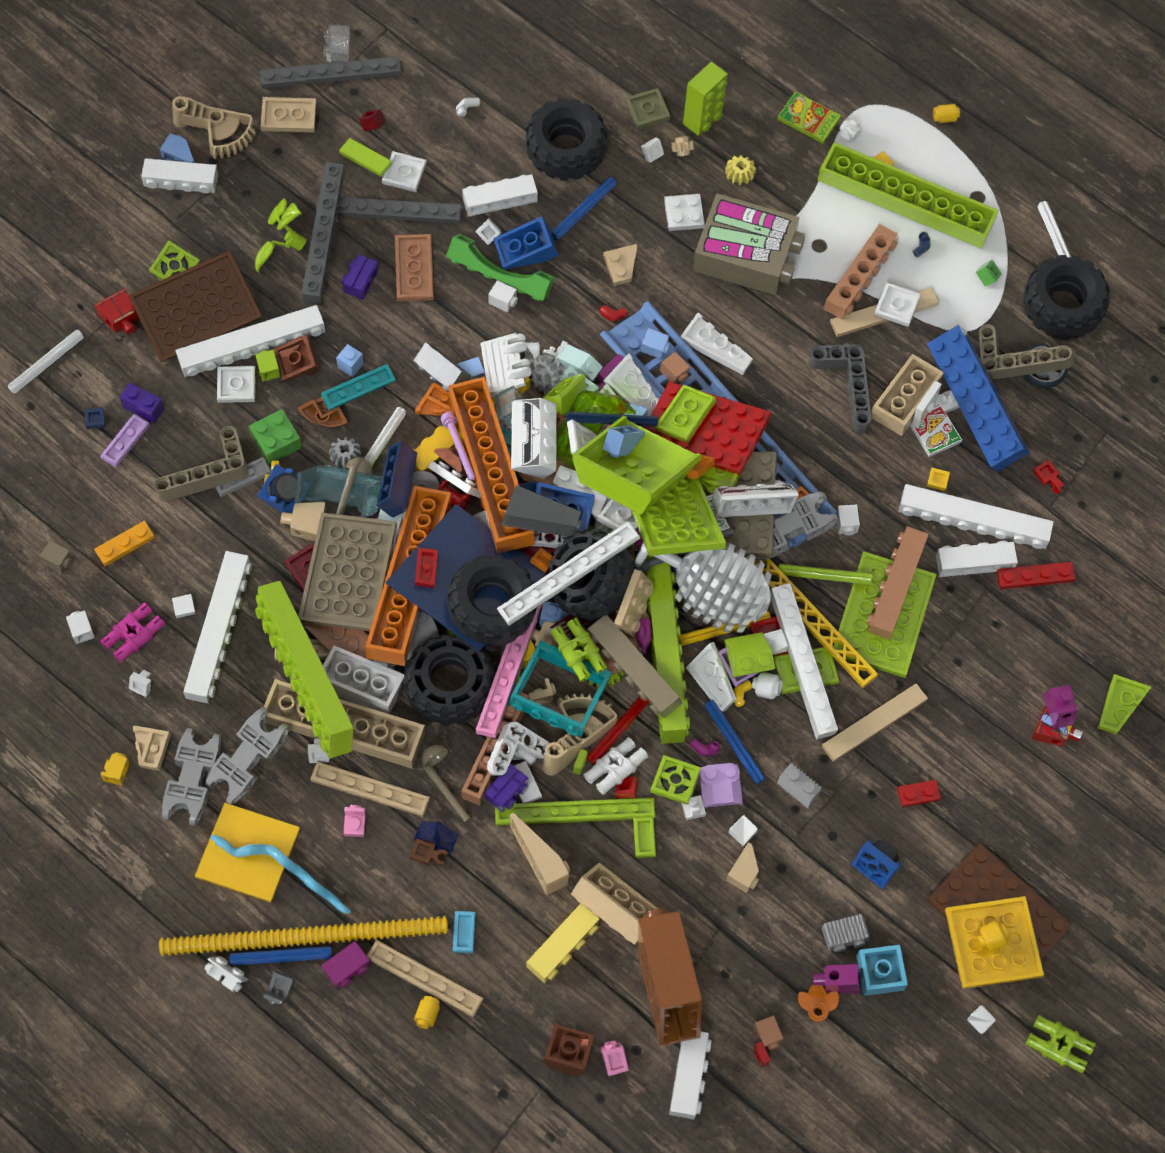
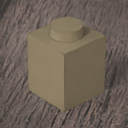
M52 541L48 542L40 554L44 565L62 574L65 569L71 566L73 561L70 550Z

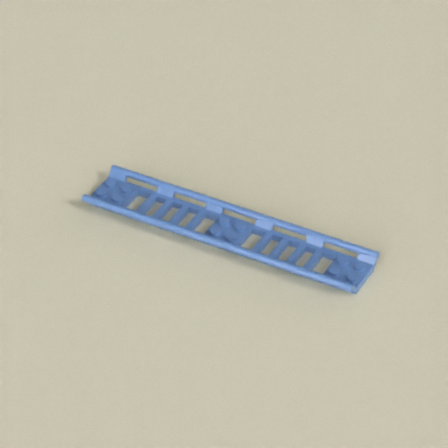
M649 301L643 304L640 311L612 330H604L600 333V336L617 355L620 354L623 358L628 353L631 355L633 362L640 369L642 376L652 388L651 390L658 399H660L665 390L662 385L668 379L663 374L655 378L650 372L660 366L663 360L676 352L690 366L689 377L683 383H679L680 385L684 384L690 387L696 383L701 389L700 391L738 402ZM656 320L677 345L674 347L670 343L667 354L663 353L661 359L656 357L646 365H643L637 356L643 353L640 349L648 328L660 332L653 324ZM689 359H691L694 362V364L703 372V374L711 381L712 384L710 387L701 378V376L693 369V367L687 362ZM764 431L761 439L773 452H776L778 458L783 462L781 466L776 463V476H779L785 484H791L795 489L799 488L794 482V479L797 478L811 494L819 492ZM758 441L755 447L756 452H768ZM827 500L817 509L819 514L837 515L838 513ZM788 513L774 514V518L776 520ZM803 533L788 540L789 549L798 547L806 541L805 534Z

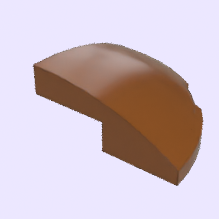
M322 397L317 400L313 399L298 407L300 413L313 424L332 428L348 423L340 407L329 411Z

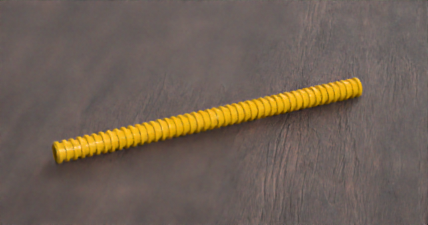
M437 916V919H433V917L427 919L424 917V920L420 918L414 920L412 918L411 921H408V919H405V921L399 919L398 922L386 920L385 923L373 921V924L369 922L363 924V922H360V925H357V923L350 925L348 923L347 926H344V924H341V926L335 924L334 927L322 925L321 928L309 926V929L305 927L299 929V927H296V930H293V928H289V930L283 928V931L271 929L270 932L258 930L257 933L245 931L244 934L238 932V934L232 932L231 935L219 933L218 936L216 934H212V936L206 934V937H203V935H199V937L193 935V938H190V936L186 938L180 936V939L168 937L167 940H164V938L160 939L159 950L161 956H165V954L171 956L172 953L174 955H178V953L184 955L185 952L187 954H191V952L197 954L198 951L200 953H204V951L210 953L211 950L213 952H217V950L223 952L224 949L226 951L230 949L236 951V948L248 950L249 947H252V949H255V947L261 949L262 946L274 948L275 945L287 947V944H290V946H294V944L300 946V943H303V945L307 943L313 945V942H316V944H319V942L325 944L326 941L338 943L339 940L351 942V939L355 941L361 939V941H364V938H367V940L371 938L377 940V937H380V939H383V937L389 939L390 936L402 938L403 935L415 937V934H418V936H422V934L428 936V933H431V935L438 933L440 935L441 932L447 934L448 924L446 916H443V918Z

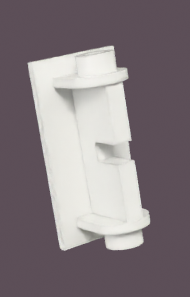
M220 956L208 958L210 962L204 968L207 971L206 973L217 981H220L221 977L225 976L221 984L232 992H239L242 988L240 983L248 981V978L244 976V972L229 966L226 959Z

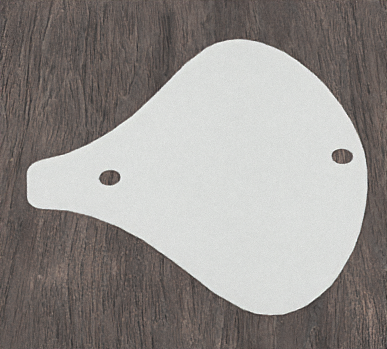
M868 105L859 108L847 119L855 118L861 123L859 125L862 129L860 135L855 140L852 138L846 140L841 136L843 132L840 130L834 142L872 158L884 151L894 162V167L970 198L971 193L974 191L982 192L986 198L983 204L999 210L995 223L983 248L980 249L819 181L806 205L797 215V217H800L798 232L805 233L806 236L800 255L791 253L788 262L795 263L792 279H816L838 284L877 226L881 224L898 234L896 239L898 244L893 252H889V258L886 263L880 265L881 269L877 276L871 278L872 282L868 289L864 288L862 292L880 300L886 283L914 292L932 287L939 302L938 306L916 312L913 317L947 331L957 325H960L966 332L979 328L991 318L1001 302L1007 276L1008 255L1004 223L991 188L970 159L948 137L924 120L907 111L887 105ZM925 231L930 236L931 247L917 258L912 251L919 246V234ZM816 239L824 240L827 243V249L822 253L815 252L811 246L812 242ZM993 260L1002 275L996 282L985 287L977 276L976 271L983 264Z

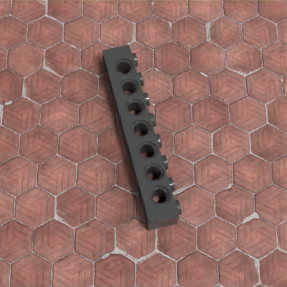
M325 163L302 288L304 303L322 305L345 178L344 164Z

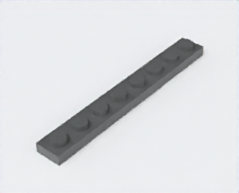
M399 56L260 70L261 88L401 75Z
M341 197L338 216L460 224L461 204Z

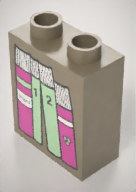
M716 193L695 251L693 271L776 295L780 282L788 285L791 282L795 263L788 262L790 254L800 255L806 234L798 232L800 217Z

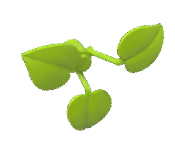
M285 198L271 212L268 223L273 225L277 220L279 222L277 229L280 231L285 228L288 231L284 237L286 243L274 240L272 242L267 241L256 256L255 268L257 272H259L260 267L271 255L274 245L285 246L288 249L291 246L300 251L306 243V238L293 231L287 225L302 213L295 203L290 204L286 209L287 200Z

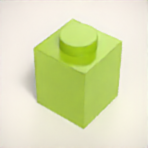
M264 350L255 354L262 382L280 378L274 350Z

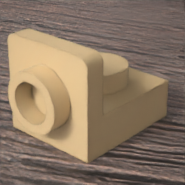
M545 678V689L533 690L529 693V700L540 705L553 702V695L556 694L554 683H550L549 678Z

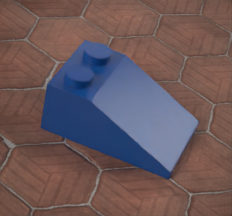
M542 216L493 238L503 269L543 263L559 255L550 226Z
M541 482L537 483L535 493L581 512L579 517L581 524L578 532L588 529L595 495Z

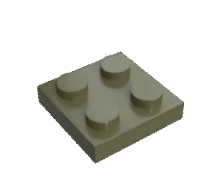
M658 88L625 97V103L637 129L670 120V114Z

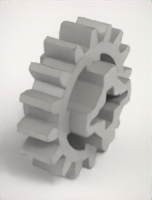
M547 355L535 357L531 360L529 367L532 372L533 378H531V381L534 382V387H539V392L544 391L545 395L560 383V379L563 378L559 374L561 369L556 366L557 362L553 363L552 357L548 358Z

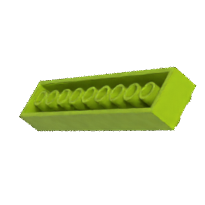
M836 142L833 143L825 158L818 176V181L980 249L983 248L999 210Z
M647 555L645 559L651 560L656 557ZM664 562L651 567V570L644 572V574L652 581L654 587L653 593L647 601L648 616L652 623L651 650L653 668L680 697L682 702L666 718L658 714L661 744L683 743L685 741V736L689 734L690 721L689 717H686L688 702L687 698L685 699L684 664L681 662L682 645L681 643L679 644L678 608L675 607L676 590H673L675 578L671 565Z
M281 581L259 586L258 595H256L258 607L255 608L257 618L262 620L263 630L269 634L271 647H275L277 659L284 665L283 670L286 677L289 676L291 680L292 690L297 692L298 702L301 707L304 706L306 719L308 722L311 721L315 737L318 736L320 739L321 750L326 752L329 759L352 752L353 726Z

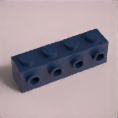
M403 441L388 448L376 505L392 518L403 514L408 508L407 504L416 465L417 452Z

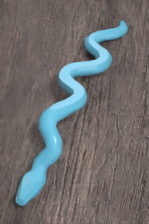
M217 835L211 836L216 845L234 857L239 858L251 855L271 856L279 864L299 877L310 889L328 900L339 911L346 914L351 913V910L333 893L314 880L309 873L286 857L274 845L251 844L235 848L224 838Z

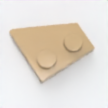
M637 244L603 252V257L614 286L631 282Z
M133 726L139 766L145 769L160 771L171 737L170 732Z

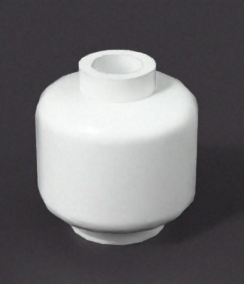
M766 672L760 673L758 677L754 678L752 688L755 689L756 695L767 699H774L776 696H779L783 686L778 675Z

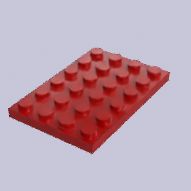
M669 382L651 416H657L659 421L683 385ZM706 393L716 397V402L688 444L656 431L655 427H644V429L690 452L715 458V465L713 467L741 476L772 415L770 411Z

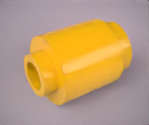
M955 104L938 105L933 108V119L935 122H956L957 118L960 117V109Z
M424 996V999L420 1001L414 1018L417 1026L424 1029L434 1026L440 1009L439 1000L430 996Z

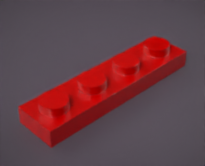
M1072 562L1003 568L996 571L999 589L1070 583L1076 580Z

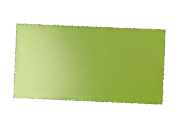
M653 817L633 818L635 857H656Z

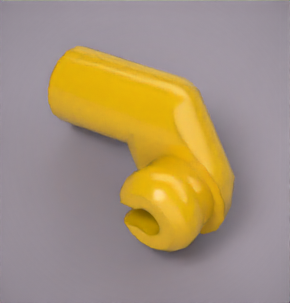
M749 680L733 689L736 697L734 701L736 707H741L745 704L743 699L744 693L752 689V684Z

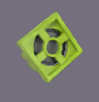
M168 240L150 267L149 272L157 276L159 281H162L198 265L200 260Z
M663 755L650 792L665 797L670 801H677L688 805L690 798L693 796L701 767Z

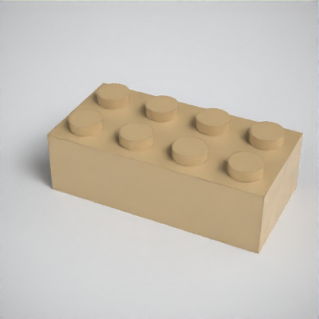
M912 354L873 406L871 418L903 436L913 422L917 406L934 381L941 383L944 372Z
M598 863L583 875L571 893L579 903L584 904L594 915L603 919L612 929L618 931L627 941L632 942L634 945L638 942V919L644 918L647 912L658 909L601 863Z

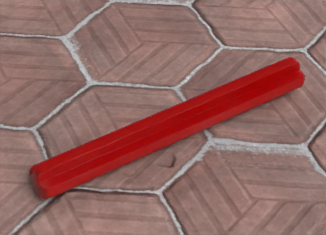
M639 697L589 753L587 760L592 764H596V760L605 754L648 705L649 701L646 700L644 702Z

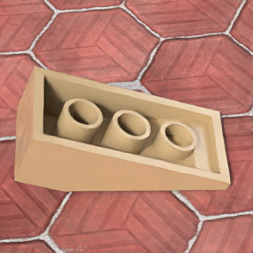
M514 813L510 814V828L546 896L567 886L570 877V868L567 862H562L560 856Z

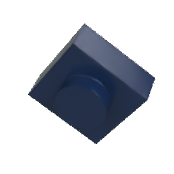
M103 407L84 410L86 429L106 427Z

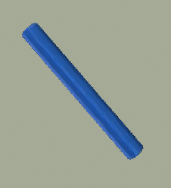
M609 177L552 231L553 237L557 240L560 239L616 186V180Z
M714 700L708 701L705 704V708L756 784L762 782L765 776Z
M331 947L231 953L229 958L232 966L332 958Z

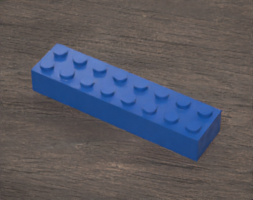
M957 325L927 343L940 370L944 372L943 376L990 467L998 472L1028 455L1030 452L966 330Z

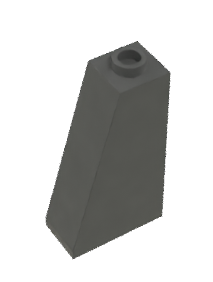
M516 485L500 525L568 537L572 535L574 530L578 531L581 520H579L581 512Z

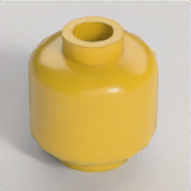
M998 921L982 926L980 928L981 935L977 936L982 947L987 946L990 951L1007 945V939L1010 938L1004 924H1000Z

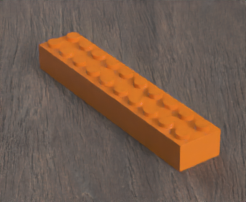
M485 377L449 385L450 401L467 456L476 476V486L497 554L535 545L534 531L500 525L516 485L519 486L515 471L511 469L510 455Z
M419 486L413 487L385 582L450 511L452 506L451 492ZM384 583L365 646L366 658L405 666L421 609L386 583Z

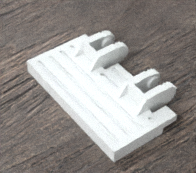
M513 333L481 343L486 381L491 398L518 391V387L525 386L524 378L532 373L529 368L530 361L527 359L521 360L519 353L527 350L526 338L521 333L518 335Z

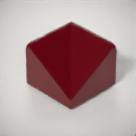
M381 109L365 112L359 121L362 129L369 131L379 129L385 122V118Z

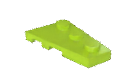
M1114 674L1097 728L1117 734L1151 687Z

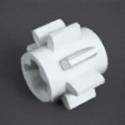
M855 118L851 120L846 119L840 126V130L843 132L841 136L846 140L851 138L855 140L862 131L859 127L861 123Z

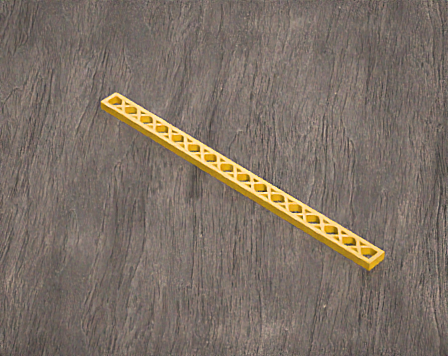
M770 559L762 560L767 565L766 569L762 571L763 575L768 571L771 575L779 577V582L769 581V589L791 584L796 602H802L805 605L804 609H799L804 626L853 679L864 688L877 678L878 673ZM807 615L815 616L817 623L809 622ZM820 629H827L830 632V637L822 636ZM833 643H841L843 650H835ZM846 656L854 657L856 664H848ZM859 670L867 671L870 676L863 680L859 676Z

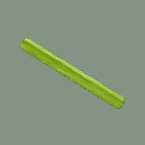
M779 564L778 567L785 576L871 585L873 582L872 573Z

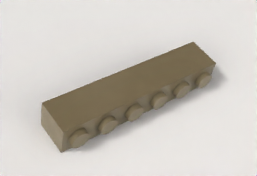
M607 615L588 628L596 646L599 644L602 647V654L607 659L611 658L615 662L613 664L615 669L627 676L625 680L631 687H637L639 690L637 693L644 702L648 700L651 703L649 707L656 715L660 714L663 718H666L682 704L680 697Z

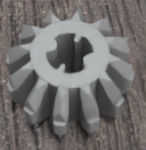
M346 436L342 441L338 438L337 443L332 442V448L329 450L331 461L335 462L337 467L342 465L344 469L349 460L361 457L360 445L355 443L353 438L348 441Z

